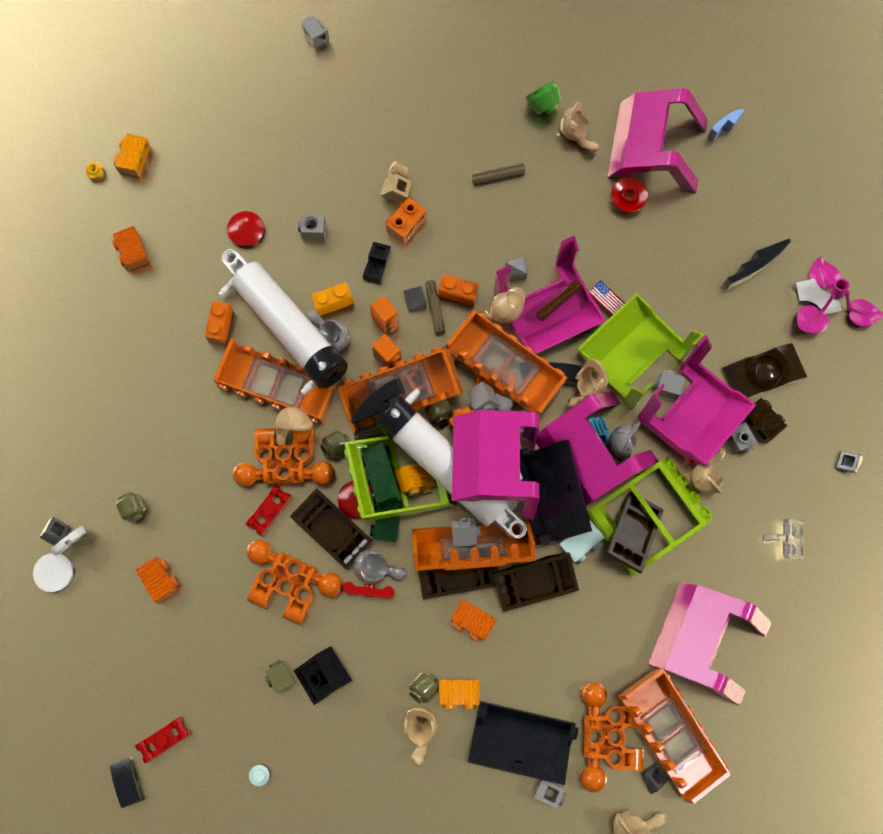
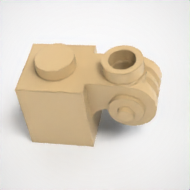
M397 161L393 162L387 173L388 177L384 179L381 196L395 203L408 198L411 181L405 178L408 172L407 166Z

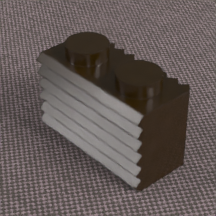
M760 398L755 402L756 406L744 420L766 443H769L788 425L785 423L786 420L782 415L774 412L769 401Z

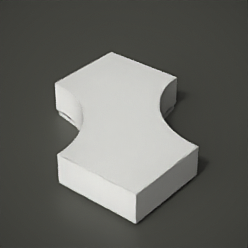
M815 278L795 283L799 301H810L820 311L831 296L830 292H826L818 286ZM833 299L823 314L842 311L840 299Z

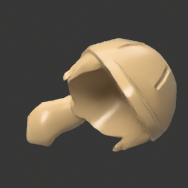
M578 101L561 116L560 129L567 139L576 141L580 147L595 152L599 149V145L595 141H588L585 138L587 132L585 124L588 125L590 122H587L588 119L582 113V103Z
M519 287L509 288L493 297L494 300L490 305V312L485 310L482 313L487 316L490 322L496 321L502 324L514 322L520 317L524 309L526 295Z
M590 358L585 362L577 377H575V379H578L577 388L580 396L572 397L568 400L569 408H573L592 394L602 393L606 390L608 374L598 360Z
M287 407L279 412L275 421L276 446L287 444L286 437L290 430L306 431L313 427L312 421L303 410L297 407Z
M721 447L706 466L699 463L692 473V482L698 491L705 494L723 493L720 487L724 478L718 480V472L714 462L724 457L725 448Z
M413 708L407 712L403 726L404 734H407L408 739L417 746L411 757L412 763L420 766L425 763L426 746L436 735L438 726L437 720L431 711L425 708Z
M633 810L617 813L613 822L614 834H649V832L660 829L665 824L666 815L664 813H657L653 818L644 822L638 816L631 815Z

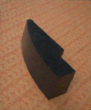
M394 379L374 391L357 409L351 419L352 424L386 410L390 406L388 400L405 393L400 379Z

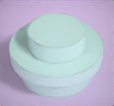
M256 765L249 772V780L255 786L266 784L270 777L269 770L264 765Z

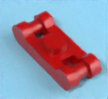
M276 484L245 525L249 528H254L258 535L263 536L290 501L292 495L288 492L284 493L281 487ZM276 496L281 499L278 504L273 501ZM260 517L265 519V522L263 524H260L258 522V519Z
M350 581L345 582L343 585V590L348 595L392 599L395 595V591L391 586H386L384 589H376V585L364 584V587H358Z
M181 717L173 720L156 733L135 745L137 751H140L143 755L142 760L145 764L190 735L189 730L183 726ZM174 728L178 732V735L175 737L171 732V730H173ZM151 743L156 749L152 752H150L147 747Z

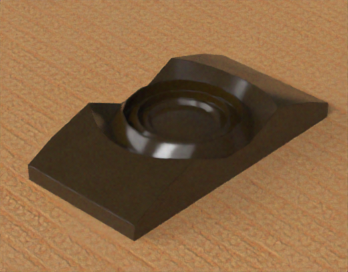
M793 343L775 347L722 368L730 388L740 391L748 399L807 378Z
M317 488L290 515L309 536L346 570L354 563L358 554L365 551L373 542L364 531Z
M632 491L628 493L620 508L617 523L608 539L606 555L641 574L658 527ZM645 499L660 520L664 510Z
M491 547L478 549L479 556L491 555ZM470 551L458 553L459 558L470 557ZM498 566L447 571L445 569L418 571L423 600L494 588L496 584L493 573L498 571Z
M569 552L545 556L536 561L513 565L493 573L503 612L579 591Z

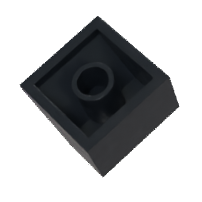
M331 646L315 654L294 670L295 675L313 705H316L352 681Z

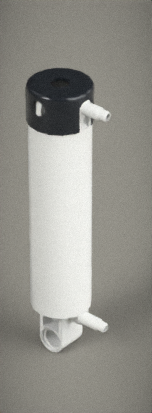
M227 249L222 255V261L234 276L218 293L219 296L223 297L235 288L311 379L301 389L303 395L310 392L315 386L325 389L338 382L347 371V361L331 346L259 262L248 263L234 249Z
M418 389L411 392L406 399L399 396L376 420L375 425L452 495L453 445L411 405L420 394ZM459 501L485 527L493 522L512 539L521 538L526 534L527 528L525 523L512 512L520 501ZM514 524H517L520 527V533L518 535H515L512 532V526Z

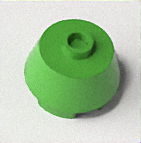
M554 81L543 85L525 97L528 102L527 105L538 115L544 112L546 114L551 113L556 109L555 106L561 102L559 86H556Z

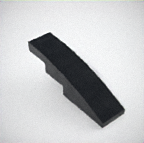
M790 238L755 251L751 257L752 260L739 267L737 270L738 274L726 279L724 282L726 290L745 282L771 264L790 244Z

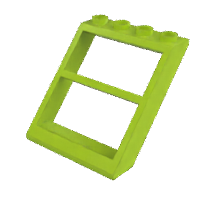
M388 436L344 443L346 448L344 453L350 465L349 474L354 483L353 492L359 505L357 510L362 519L372 521L456 506V502L452 501V495L436 481L441 502L409 507L407 495L402 493L403 509L375 513L360 450L384 442L386 446H389L394 470L400 468L395 449L397 443Z
M668 456L587 511L590 518L608 541L616 524L603 506L630 488L670 544L648 559L644 568L714 520L711 511L703 505L697 492L692 490L687 478L681 475L675 462ZM658 468L699 523L676 541H674L635 487L637 482ZM625 565L632 577L638 573Z

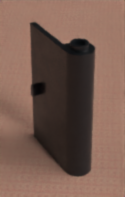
M569 439L534 451L528 450V448L520 449V472L523 477L521 481L537 482L540 487V501L534 521L529 519L535 546L547 545L592 532Z
M480 701L468 763L565 785L570 746L572 741L577 739L579 728L575 727L574 722Z

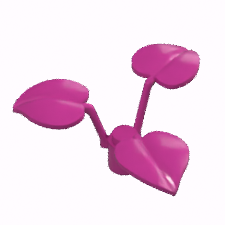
M819 257L814 262L809 272V280L815 278L821 289L825 287L831 289V296L821 311L812 305L804 306L799 310L797 323L801 331L809 334L824 331L828 327L830 320L823 313L833 299H842L844 296L846 297L847 309L850 310L849 319L853 324L859 327H868L883 319V313L866 300L855 299L850 306L849 282L841 278L838 269L826 262L822 257Z

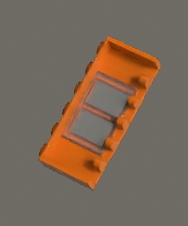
M473 310L446 344L445 349H449L450 354L465 364L471 371L528 412L538 413L539 416L567 379L563 371L553 368L545 358L538 357L530 347L523 346L515 336L504 332L500 325L490 322L482 312Z
M230 339L213 379L217 388L228 391L229 389L235 391L236 395L243 398L246 396L252 397V400L259 404L266 402L271 404V408L278 411L287 407L300 408L314 424H317V422L323 424L339 383L338 381L325 389L315 386L310 392L303 395L301 389L311 379L300 365L291 364L282 357L281 359L272 357L266 351H263V353L255 351L249 345L244 347L237 344L234 339Z
M442 346L432 349L429 355L424 356V353L413 356L412 361L406 362L405 359L396 362V367L389 369L388 366L377 369L378 373L371 375L369 372L360 375V380L353 381V379L342 382L343 386L337 389L352 432L374 425L376 420L384 413V411L379 412L357 423L352 424L351 422L353 415L361 404L374 391L394 379H400L405 393L399 396H402L404 399L415 389L420 391V394L411 404L415 409L464 393L449 349H442ZM396 396V397H394V398L388 400L389 403H390V405H391L399 396Z
M522 520L526 525L527 531L523 537L517 539L508 537L494 523L487 527L482 523L476 524V526H480L481 535L480 538H477V545L461 547L453 546L452 526L412 529L415 571L445 569L447 571L506 566V563L536 561L535 542L530 521ZM514 524L512 526V532L515 535H518L520 533V527L517 524Z
M663 668L654 669L618 697L686 803L695 804L731 774L727 769V763L716 752V746L705 735L704 727L695 719L693 710L684 702L683 694L672 683L671 675Z

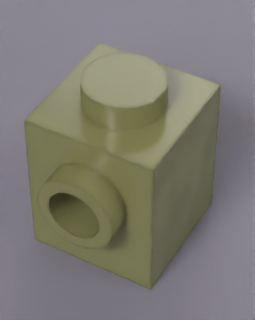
M278 660L270 664V669L265 671L267 674L265 680L270 688H274L276 693H280L296 684L286 662L280 663Z

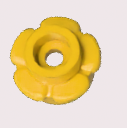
M90 162L88 167L85 168V173L91 179H99L103 175V166L100 163Z

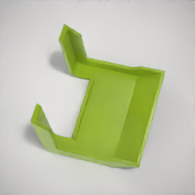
M635 293L577 350L585 361L594 358L602 364V367L608 374L607 386L626 405L634 408L646 396L654 383L651 382L643 391L636 387L631 388L630 385L666 350L677 360L683 361L705 334L692 330L687 338L683 340L654 312L653 308L638 293Z

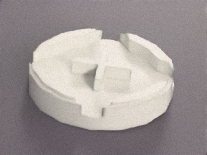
M80 526L59 541L50 551L54 556L61 554L75 541L80 540L87 533V530L84 526Z
M53 553L46 554L34 566V582L40 589L46 592L62 591L73 580V563L62 554L56 556Z

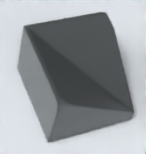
M525 257L505 263L506 266L511 265L512 268L509 281L527 278Z
M422 286L403 291L408 312L427 307Z
M52 517L44 527L40 538L55 546L65 537L70 526Z

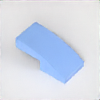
M739 109L723 117L713 126L708 137L714 141L723 128L730 132L740 120L745 110Z

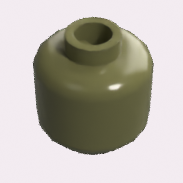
M446 399L427 405L425 408L431 424L438 427L446 426L448 420L453 417V411Z
M335 431L322 439L320 447L327 458L330 457L334 460L345 454L346 448L344 443L350 441L346 434L343 435L341 432Z
M128 492L118 498L119 501L116 507L123 520L136 522L142 518L146 507L139 494Z
M419 673L409 684L410 696L418 703H428L439 690L437 678L431 673Z

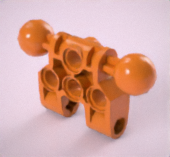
M313 427L306 431L294 430L293 444L291 446L285 444L276 446L275 428H256L254 456L263 466V469H256L252 464L244 462L238 464L233 471V480L236 484L243 487L252 485L256 480H264V484L286 485L289 483H304V479H312L318 485H327L335 477L334 467L325 461L317 462L312 468H305L314 460ZM303 451L309 453L306 458H300L299 454ZM264 452H269V453H270V455H269L268 458H266V459H261V458H260L262 453H264ZM282 452L289 453V456L287 458H280V454ZM281 471H289L286 477H279Z
M255 540L247 548V557L253 564L261 565L267 562L273 565L272 568L258 572L248 594L247 601L266 609L275 591L280 595L288 596L289 602L282 617L295 624L302 625L314 601L315 596L310 586L311 583L318 586L319 592L324 597H336L342 591L343 583L340 576L336 573L319 574L316 572L317 568L283 552L279 554L272 552L270 545L264 540ZM293 563L299 565V571L296 574L290 572V566ZM267 573L273 576L270 584L264 582V576ZM288 581L291 588L285 593L281 586L283 582ZM303 589L309 593L305 601H302L299 597V593Z
M590 682L582 691L583 701L589 706L588 715H584L583 734L584 757L588 758V767L582 772L581 783L587 791L595 793L601 791L607 781L605 772L600 768V759L613 770L642 771L643 749L624 747L626 739L624 729L637 728L634 720L625 706H610L600 716L601 706L607 700V690L598 682ZM613 711H616L619 716L616 722H613L610 718ZM593 731H596L599 736L596 742L590 740V734ZM613 732L618 734V740L615 743H612L610 740V735ZM613 753L618 755V761L615 764L610 762V756Z

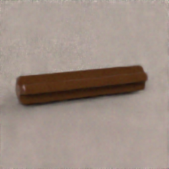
M577 280L570 283L536 313V317L540 321L547 319L581 289V283Z

